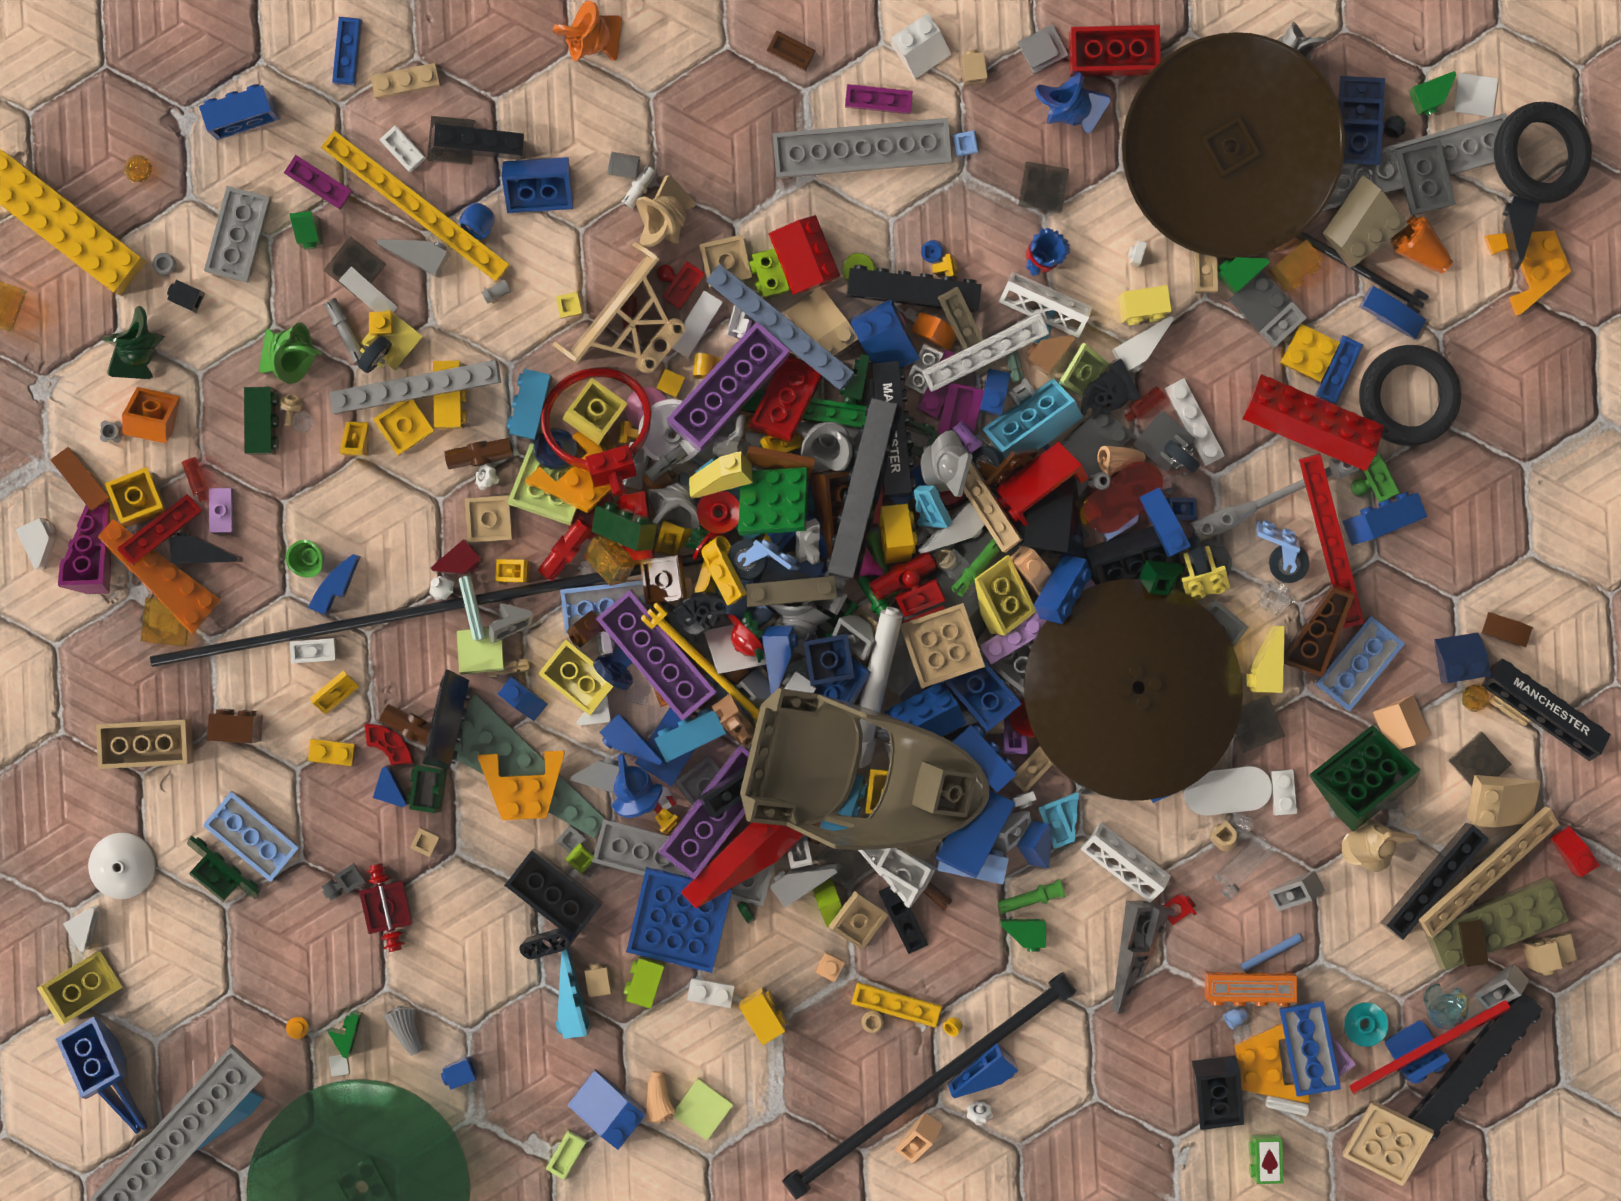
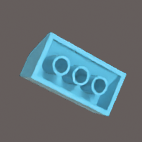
M1054 378L1036 390V395H1030L1021 401L1019 406L1015 405L982 429L993 446L1002 453L1004 459L1012 451L1039 450L1084 418L1075 400Z

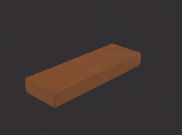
M749 446L746 458L754 466L769 469L807 467L809 471L808 476L811 475L815 458L755 446Z
M69 447L50 459L91 512L110 500L109 496Z

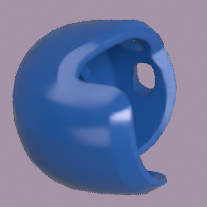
M476 202L470 204L464 210L459 222L461 228L474 238L484 239L494 226L495 215L486 205Z

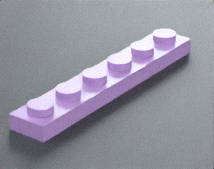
M1092 579L1086 583L1083 590L1095 585ZM1036 612L1005 636L996 635L979 645L989 665L1034 640L1046 620L1040 619Z

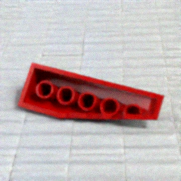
M752 822L681 894L697 909L776 863L804 834L788 826Z

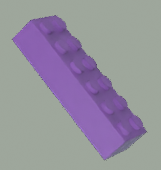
M756 322L667 418L668 425L701 453L790 357V350Z
M630 589L600 614L596 620L683 721L717 692V688L690 656L658 625L651 629L642 621L641 617L643 615H646L650 620L653 618L647 613L649 608L633 589Z
M738 746L701 795L747 765L750 752L744 747ZM697 799L657 852L691 879H695L745 814L742 800L716 818L709 817Z

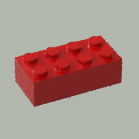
M1160 25L1071 27L1068 33L1069 77H1073L1078 72L1082 73L1084 77L1149 75L1161 62Z

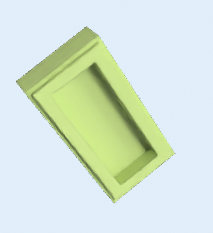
M568 1129L546 1170L565 1180L587 1140Z

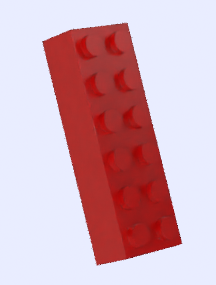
M1262 374L1251 393L1242 418L1245 421L1364 471H1367L1377 453L1384 425L1376 421L1369 420L1355 412H1350L1333 403L1319 399L1314 395L1300 391L1293 386L1286 385Z

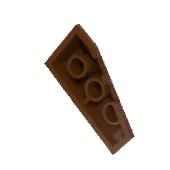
M851 469L811 473L812 495L829 555H832L834 548L832 546L833 536L835 533H838V516L844 509L843 496L845 491L849 489L850 481L848 477Z

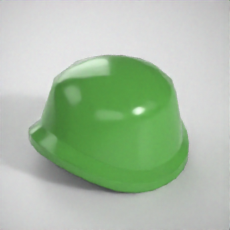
M303 539L289 547L286 553V563L288 568L296 575L310 578L321 572L325 554L319 544Z

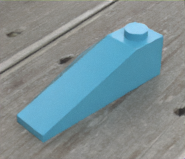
M570 949L561 951L558 1021H556L557 1031L559 1034L562 1033L564 1039L587 1036L591 1029Z

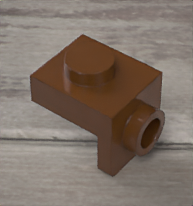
M592 610L566 631L570 640L580 648L604 629L596 620L597 615Z

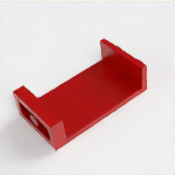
M1058 441L998 486L995 491L999 496L997 500L1004 510L1008 508V513L1015 522L1019 520L1026 526L1028 522L1023 512L1074 475L1081 483L1085 482L1089 477L1082 464Z

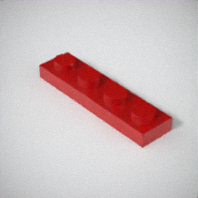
M186 494L121 544L117 550L133 566L202 513V509Z

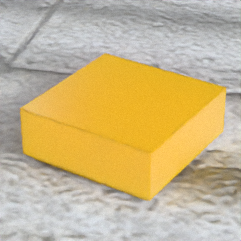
M665 369L656 389L677 398L686 378Z

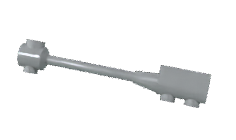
M1331 458L1329 460V467L1325 468L1327 477L1333 475L1338 479L1360 470L1335 458ZM1304 479L1254 502L1250 501L1234 506L1229 505L1188 524L1193 536H1198L1202 543L1237 527L1258 509L1305 488Z

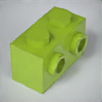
M775 249L752 254L753 261H749L752 274L757 273L759 282L755 283L758 295L763 294V298L766 300L790 293L787 279Z

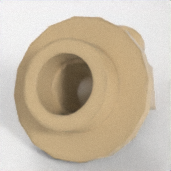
M288 394L280 399L281 409L286 410L284 426L293 427L294 412H300L302 401L296 395Z

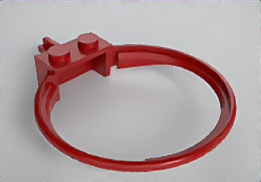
M609 368L581 370L561 380L548 394L541 413L542 431L552 450L562 460L590 473L594 488L610 484L613 496L618 495L620 497L623 493H626L623 480L637 476L633 458L644 445L650 431V401L641 385L623 372ZM606 377L621 381L638 395L644 410L641 432L630 448L629 445H624L586 456V460L572 456L564 451L553 438L549 422L551 409L558 396L572 384L588 378Z

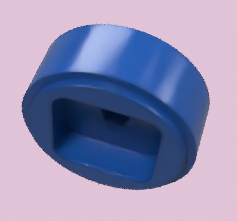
M929 240L922 246L921 255L925 261L935 263L943 257L944 247L937 240Z

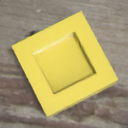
M578 292L556 296L561 319L582 314Z

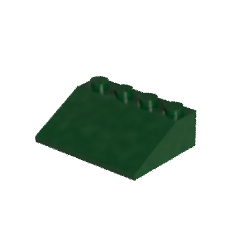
M1371 725L1310 773L1309 776L1337 817L1354 832L1416 782L1421 769L1379 730Z

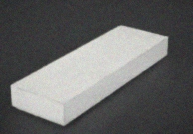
M703 291L684 322L685 332L672 349L689 359L723 302Z

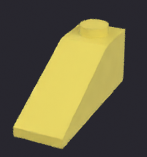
M741 451L719 457L689 478L690 498L694 499L753 483L752 463Z

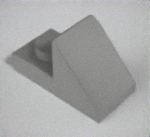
M503 603L500 604L499 614L502 619H498L490 625L489 638L495 643L532 626L533 613L530 610Z

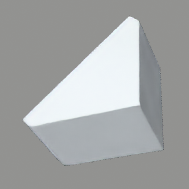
M609 693L590 716L584 712L576 723L578 725L611 722Z
M804 835L787 851L791 869L813 864L808 839Z
M98 905L88 908L63 924L79 951L84 952L90 949L100 910Z

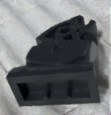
M1121 358L1110 362V370L1100 373L1096 380L1089 382L1083 392L1081 402L1082 415H1086L1087 409L1091 408L1093 414L1090 418L1096 419L1099 413H1110L1123 407L1128 400L1141 398ZM1108 403V407L1102 408L1103 404Z
M695 592L688 599H681L676 606L669 603L663 607L668 612L664 619L692 645L697 636L704 634L716 622L718 615L725 613L726 607L720 608L717 606L718 602L724 603L725 600L722 595L715 593Z

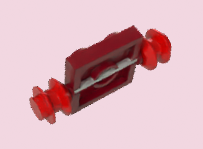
M383 863L370 865V870L366 872L371 873L372 878L368 882L376 884V887L359 891L368 934L386 930L389 933H385L381 938L387 942L383 949L395 952L401 950V945L405 944V942H400L399 938L403 933L395 931V928L413 924L404 881L389 884L382 883L390 878L384 872L388 866L383 867Z

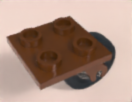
M983 446L971 454L974 465L987 485L991 486L997 483H1004L1032 462L1039 451L1037 449L1012 451L1004 459L998 449L991 446Z

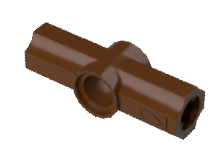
M510 438L490 442L479 441L467 444L466 447L444 451L448 470L470 465L472 467L481 466L494 460L514 457Z
M387 704L379 721L400 731L401 735L426 745L431 725L427 724L426 720L417 715L408 714L391 704Z

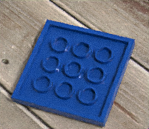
M646 867L626 952L712 973L733 888L696 909L681 894L694 879Z

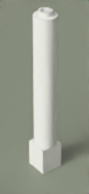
M887 607L886 610H881L867 668L871 673L863 686L859 706L877 712L881 710L903 615L896 608ZM860 719L863 740L858 767L863 768L872 763L877 739L874 738L877 726Z

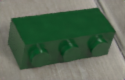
M244 387V454L276 455V450L279 449V438L275 436V428L279 426L278 414H275V405L279 403L278 392H275V389L272 387Z
M611 502L595 507L592 532L635 551L653 550L657 524L649 521L648 517L634 515V511L620 509L618 504Z

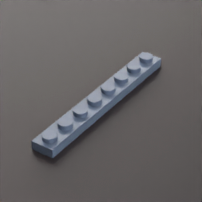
M719 264L707 278L706 282L751 319L762 325L783 345L840 391L855 375L846 365L722 265Z

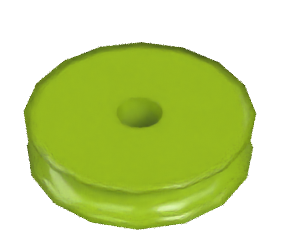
M855 253L846 258L842 270L844 277L848 281L849 270L854 268L855 265L867 266V270L875 271V265L869 256L864 253Z

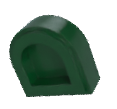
M743 901L737 903V907L746 922L749 924L754 921L755 915L748 904Z

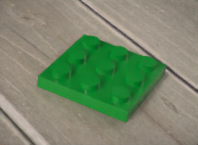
M807 467L752 471L753 483L740 486L739 534L752 535L806 531L809 472Z

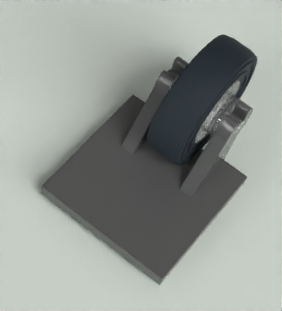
M1162 410L1133 443L1166 472L1172 466L1178 471L1184 466L1194 473L1201 465L1192 457L1196 450L1190 444L1196 438Z

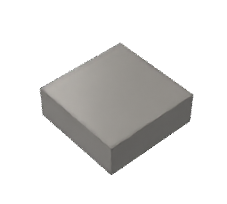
M570 825L556 842L570 854L579 843L583 844L587 838Z

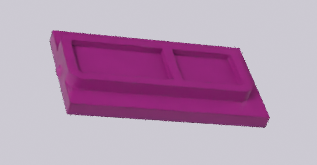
M949 383L936 439L945 431H951L962 420L974 435L984 390L969 387L968 385Z

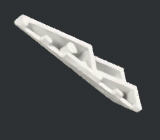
M900 847L858 850L875 871L887 881L893 892L899 895L908 908L914 904L926 889L936 870V867Z

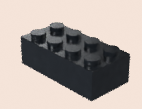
M535 848L530 851L504 885L555 926L571 930L575 939L604 903Z

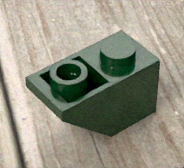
M1146 560L1139 579H1141L1142 584L1149 593L1169 595L1173 588L1179 584L1186 565L1183 563Z

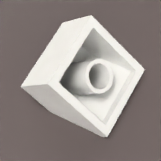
M928 13L891 37L890 44L915 80L951 56L941 31Z

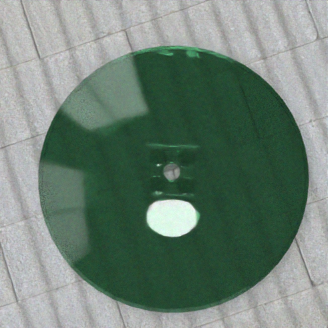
M347 1079L331 1082L304 1093L282 1109L271 1121L254 1150L248 1171L246 1193L247 1201H470V1176L465 1154L456 1134L443 1116L427 1101L415 1093L392 1083L371 1079ZM364 1181L368 1186V1190L366 1192L358 1191L356 1183Z

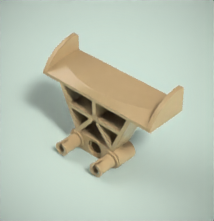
M633 242L631 246L645 257L572 349L567 351L558 343H553L552 346L572 362L578 363L589 347L593 346L635 357L636 368L641 372L650 373L657 368L685 332V326L681 320L676 318L667 319L646 278L660 258L642 245ZM642 282L649 298L631 319L620 308ZM653 304L660 319L640 320ZM616 314L628 323L611 346L594 342ZM662 324L640 351L635 325ZM629 332L633 352L618 349V346ZM662 339L665 347L662 351L658 352L655 350L654 344L657 340Z

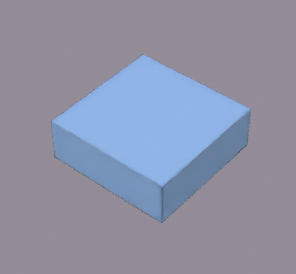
M975 130L953 134L956 157L977 154L979 152Z

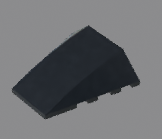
M1074 475L1023 512L1028 525L1024 526L1019 520L1015 522L1009 516L1012 524L1023 539L1014 547L1043 549L1085 557L1077 480Z

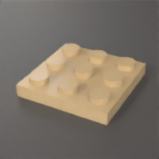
M964 603L908 621L900 626L921 688L985 667Z
M1372 1100L1346 1145L1342 1156L1404 1186L1434 1135V1130Z

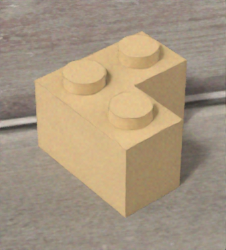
M1567 932L1522 942L1528 968L1543 975L1555 974L1557 969L1569 966L1572 961L1577 960L1572 936Z

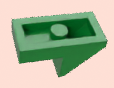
M353 1010L350 1015H346L343 1023V1028L346 1031L332 1027L328 1029V1034L343 1058L348 1059L352 1054L362 1012Z

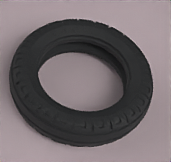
M1545 101L1526 104L1513 111L1504 120L1497 132L1494 142V161L1497 173L1505 186L1522 199L1540 204L1560 201L1575 192L1588 174L1592 159L1590 137L1582 121L1568 108ZM1531 123H1545L1554 127L1562 135L1566 143L1568 159L1565 170L1552 183L1534 180L1523 170L1519 162L1517 153L1518 141L1522 132Z
M1402 345L1383 352L1368 366L1360 384L1359 403L1365 418L1384 425L1381 438L1397 445L1418 446L1439 438L1453 424L1461 405V386L1454 368L1441 354L1424 346ZM1415 365L1421 367L1433 376L1438 385L1440 393L1438 408L1434 415L1422 425H1401L1392 420L1382 406L1380 398L1382 383L1385 377L1398 366Z

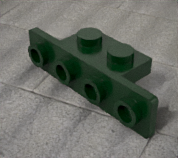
M190 836L187 845L203 857L190 871L189 875L222 902L238 886L253 899L259 896L260 890L251 879L246 880L241 876L242 873L237 867L226 864L223 856L216 851H210L207 848V844L201 838Z

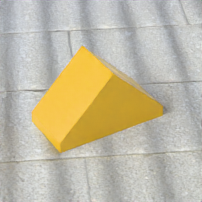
M346 421L340 454L368 457V422Z
M496 559L495 581L530 583L531 561Z

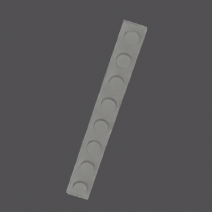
M493 360L329 392L332 414H341L501 383L498 361Z

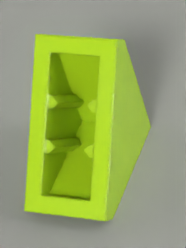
M832 878L827 879L812 889L826 927L830 925L843 907Z

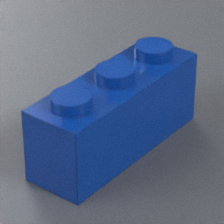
M1063 554L1034 604L1040 619L1060 624L1064 623L1067 616L1071 614L1076 600L1080 598L1084 586L1091 579L1092 571L1087 559Z

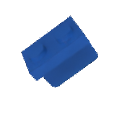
M1418 1020L1386 1039L1385 1045L1393 1059L1396 1060L1433 1040V1037L1424 1022ZM1438 1049L1402 1069L1401 1072L1406 1080L1412 1084H1417L1427 1078L1426 1075L1431 1072H1438L1444 1069L1446 1063L1450 1060L1446 1053Z

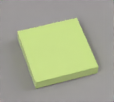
M490 627L483 628L485 638L477 641L473 640L471 629L457 631L460 675L504 670L503 641L500 640L495 643L489 638Z
M697 1078L675 1108L676 1112L673 1116L705 1140H708L731 1109L733 1103L700 1078Z

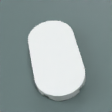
M1253 766L1210 770L1199 781L1184 789L1183 797L1187 806L1200 815L1208 816L1252 811L1263 807L1268 802L1272 793V784L1270 778L1263 770Z

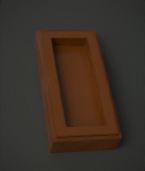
M776 31L767 48V52L804 71L807 70L816 53V50L779 31Z

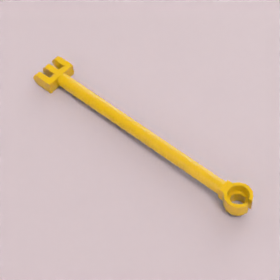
M656 602L653 606L659 613L657 614L650 608L647 613L653 619L650 620L646 615H643L641 617L642 621L651 629L658 625L752 715L756 726L760 709H757L722 674H717L716 668L664 619L668 612Z

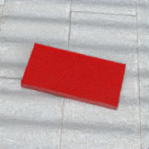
M790 356L775 372L749 427L791 443L823 376L806 362Z

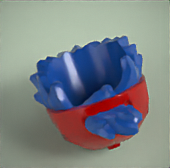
M1041 228L1038 234L1033 235V240L1025 254L1027 260L1026 268L1027 270L1030 269L1032 276L1039 275L1040 272L1047 273L1061 264L1066 259V255L1070 253V244H1067L1068 240L1063 238V234H1059L1057 230L1054 232L1050 228Z

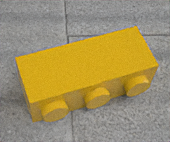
M459 360L433 361V372L462 367V362ZM466 390L434 396V428L464 429V423H467V410H463V401H467Z

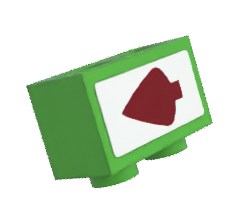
M1252 1135V1142L1248 1144L1249 1155H1252V1164H1249L1250 1177H1253L1256 1184L1284 1183L1282 1138L1279 1135Z

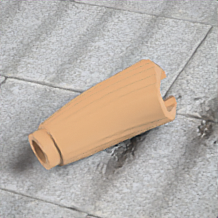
M1102 446L1098 451L1097 461L1102 472L1111 476L1119 470L1144 464L1145 454L1131 448Z
M653 1071L651 1072L647 1089L646 1121L665 1122L676 1111L669 1099L664 1072Z

